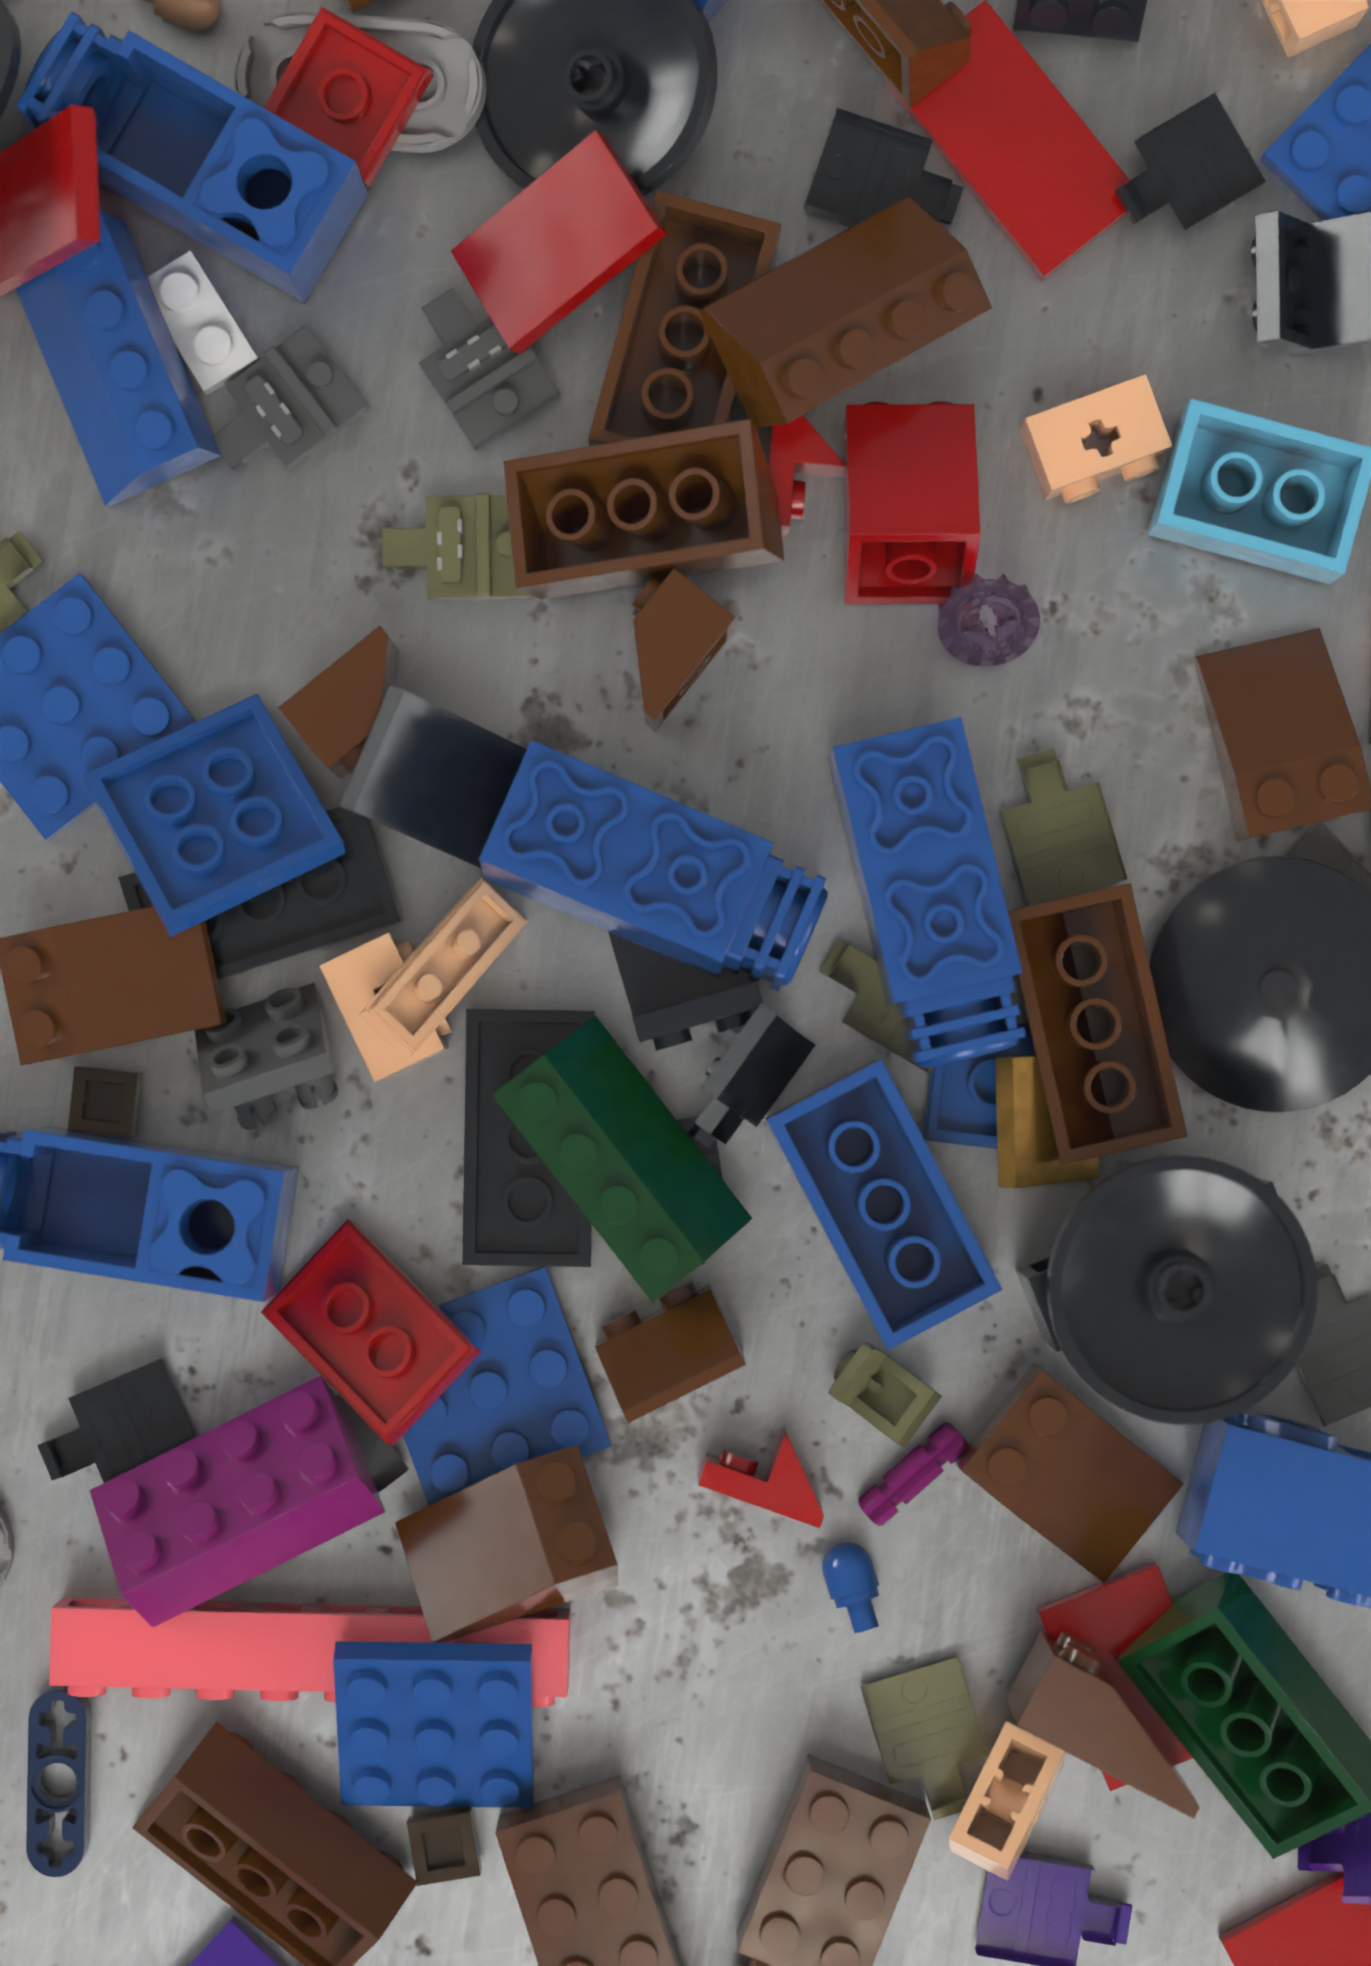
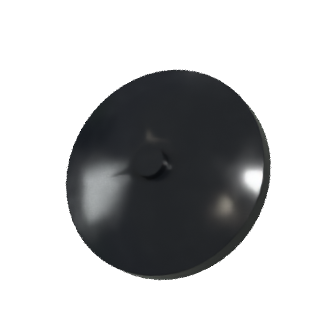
M493 0L480 22L472 46L484 67L487 84L485 104L475 124L478 135L487 152L499 168L524 189L597 130L608 139L643 196H646L674 176L689 159L706 130L715 102L718 73L716 48L707 18L697 0Z
M1265 856L1242 860L1225 866L1202 879L1182 896L1162 924L1152 949L1149 966L1169 1055L1188 1078L1211 1095L1245 1109L1262 1112H1292L1328 1103L1358 1086L1371 1074V895L1363 887L1342 872L1319 862L1292 856Z
M1169 1155L1146 1159L1119 1169L1090 1189L1076 1204L1061 1227L1052 1249L1047 1275V1302L1053 1330L1064 1355L1078 1375L1095 1392L1118 1408L1143 1419L1174 1425H1196L1225 1419L1247 1410L1263 1400L1287 1378L1299 1361L1312 1333L1318 1302V1278L1311 1246L1302 1226L1287 1204L1269 1186L1246 1171L1225 1162L1205 1157Z

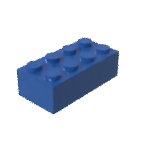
M882 1059L872 1061L765 1118L887 1350L1003 1290Z

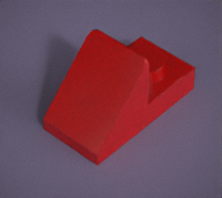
M803 415L787 424L771 426L768 467L778 496L783 536H788L790 519L803 520L806 481L794 480V473L842 477L846 469L842 459Z
M785 1427L781 1430L766 1474L756 1471L759 1461L745 1454L723 1449L719 1458L706 1453L698 1475L699 1486L814 1527H821L824 1518L822 1507Z

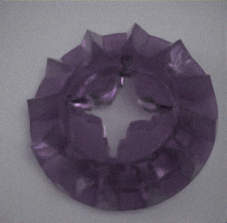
M976 573L970 584L963 587L953 585L950 597L944 604H939L938 633L943 646L958 660L975 666H996L1018 658L1033 644L1040 627L1038 603L1030 595L1026 584L1018 586L1011 583L1004 573L998 579L986 580ZM983 605L992 608L994 615H998L996 617L997 625L994 626V635H990L988 627H984L982 620H979V610L982 609L981 606Z

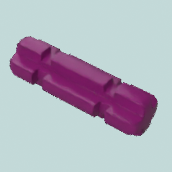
M942 1423L928 1436L930 1442L923 1447L920 1443L883 1476L885 1482L880 1487L874 1484L859 1498L858 1504L860 1509L877 1526L884 1525L899 1512L896 1506L902 1501L907 1505L944 1472L941 1467L947 1461L953 1464L967 1451L969 1447L967 1440L951 1423Z

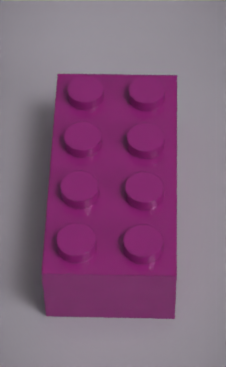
M322 1376L312 1379L89 1490L121 1596L152 1628L385 1513L355 1428L344 1405Z

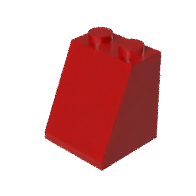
M881 401L865 404H846L843 439V462L846 465L843 476L844 604H971L981 535L974 404H953L946 401H936L929 404H889Z

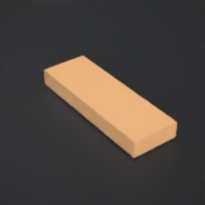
M482 877L474 882L359 1015L405 1059L412 1056L528 921Z

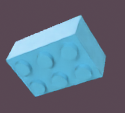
M1191 398L1178 417L1172 439V448L1169 450L1147 535L1322 583L1332 584L1345 574L1371 480V447Z

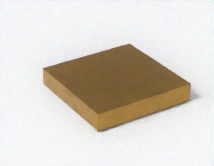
M1035 1054L996 1057L998 1187L1022 1188L1099 1179L1098 1157L1063 1165L1059 1164Z

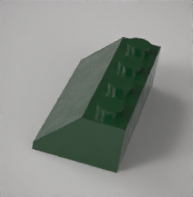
M596 1015L492 1094L651 1302L655 1301L704 1263L753 1219Z
M1225 1572L1185 1594L1120 1654L1117 1660L1118 1664L1273 1859L1371 1812L1370 1739L1240 1574Z

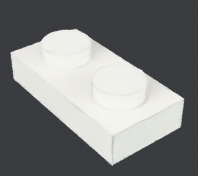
M191 250L147 277L175 346L206 395L211 394L235 379L259 360Z

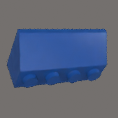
M99 209V242L17 287L16 290L104 504L111 507L220 457L221 454L124 221Z

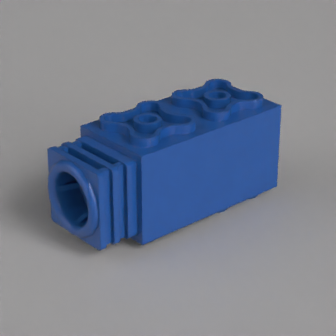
M74 12L70 13L61 30L54 35L39 55L28 77L24 93L17 103V109L32 130L71 105L94 108V112H96L99 185L304 304L368 196L356 161L132 31H128L123 41L114 35L107 39L100 27L93 23L87 27L82 17Z
M962 718L949 719L833 747L828 757L829 768L886 1006L897 1003L900 1019L907 1018L909 1030L903 1032L905 1040H912L914 1052L909 1053L910 1061L916 1062L921 1068H928L1017 1046L1020 1038L1026 1037L1024 1027H1017L1015 1015H1019L1021 1012L1019 1004L1012 1005L1010 993L1015 992L1012 976L1023 972Z
M531 740L479 858L485 880L718 979L722 969L738 974L741 969L751 974L749 980L757 981L758 983L760 978L772 982L770 989L779 992L781 985H788L792 982L828 897V892L823 887L827 878L817 875L816 879L804 875L806 869L797 865L794 871L784 867L783 859L771 855L774 842Z
M51 1126L24 1129L22 1135H17L16 1131L3 1130L0 1131V1248L4 1249L3 1260L264 1302L280 1291L300 1166L88 1132L69 1131L68 1129Z
M1250 1408L1225 1419L1203 1423L1176 1534L1190 1547V1554L1200 1557L1199 1563L1204 1566L1228 1573L1253 1577L1294 1590H1301L1303 1580L1313 1582L1314 1586L1326 1590V1596L1331 1599L1355 1606L1371 1608V1452L1338 1444L1339 1437L1326 1433L1327 1430L1324 1428L1270 1415Z

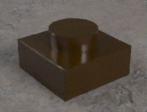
M80 1066L74 1067L68 1130L134 1137L136 1135L142 1073Z
M472 1807L408 1817L407 1828L415 1877L418 1882L417 1886L481 1875L482 1866Z

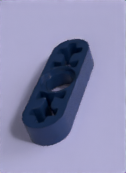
M52 1686L44 1691L33 1703L28 1718L26 1852L29 1862L34 1869L49 1877L65 1876L75 1870L87 1854L90 1843L92 1709L87 1697L68 1695V1686ZM57 1700L64 1701L65 1712L76 1714V1720L71 1721L64 1729L63 1747L76 1744L77 1752L67 1748L53 1749L45 1753L42 1750V1745L51 1747L56 1741V1722L51 1719H45L44 1713L49 1712L56 1705ZM54 1763H61L70 1767L77 1780L74 1793L66 1797H55L48 1793L42 1783V1773L45 1767ZM74 1808L76 1809V1815L68 1813L62 1820V1838L64 1841L73 1842L74 1847L67 1850L62 1860L55 1859L53 1848L43 1847L42 1842L48 1840L54 1832L55 1813ZM41 1809L48 1812H52L53 1814L42 1816Z

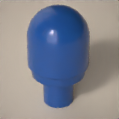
M842 1542L834 1545L825 1554L822 1562V1573L830 1599L835 1601L837 1609L847 1608L855 1634L878 1627L879 1624L871 1599L879 1596L877 1589L879 1582L869 1553L862 1546L853 1542Z

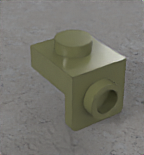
M864 1342L858 1350L850 1351L841 1360L834 1373L835 1382L828 1392L837 1401L850 1407L892 1441L904 1448L942 1397V1395L888 1354L868 1342Z

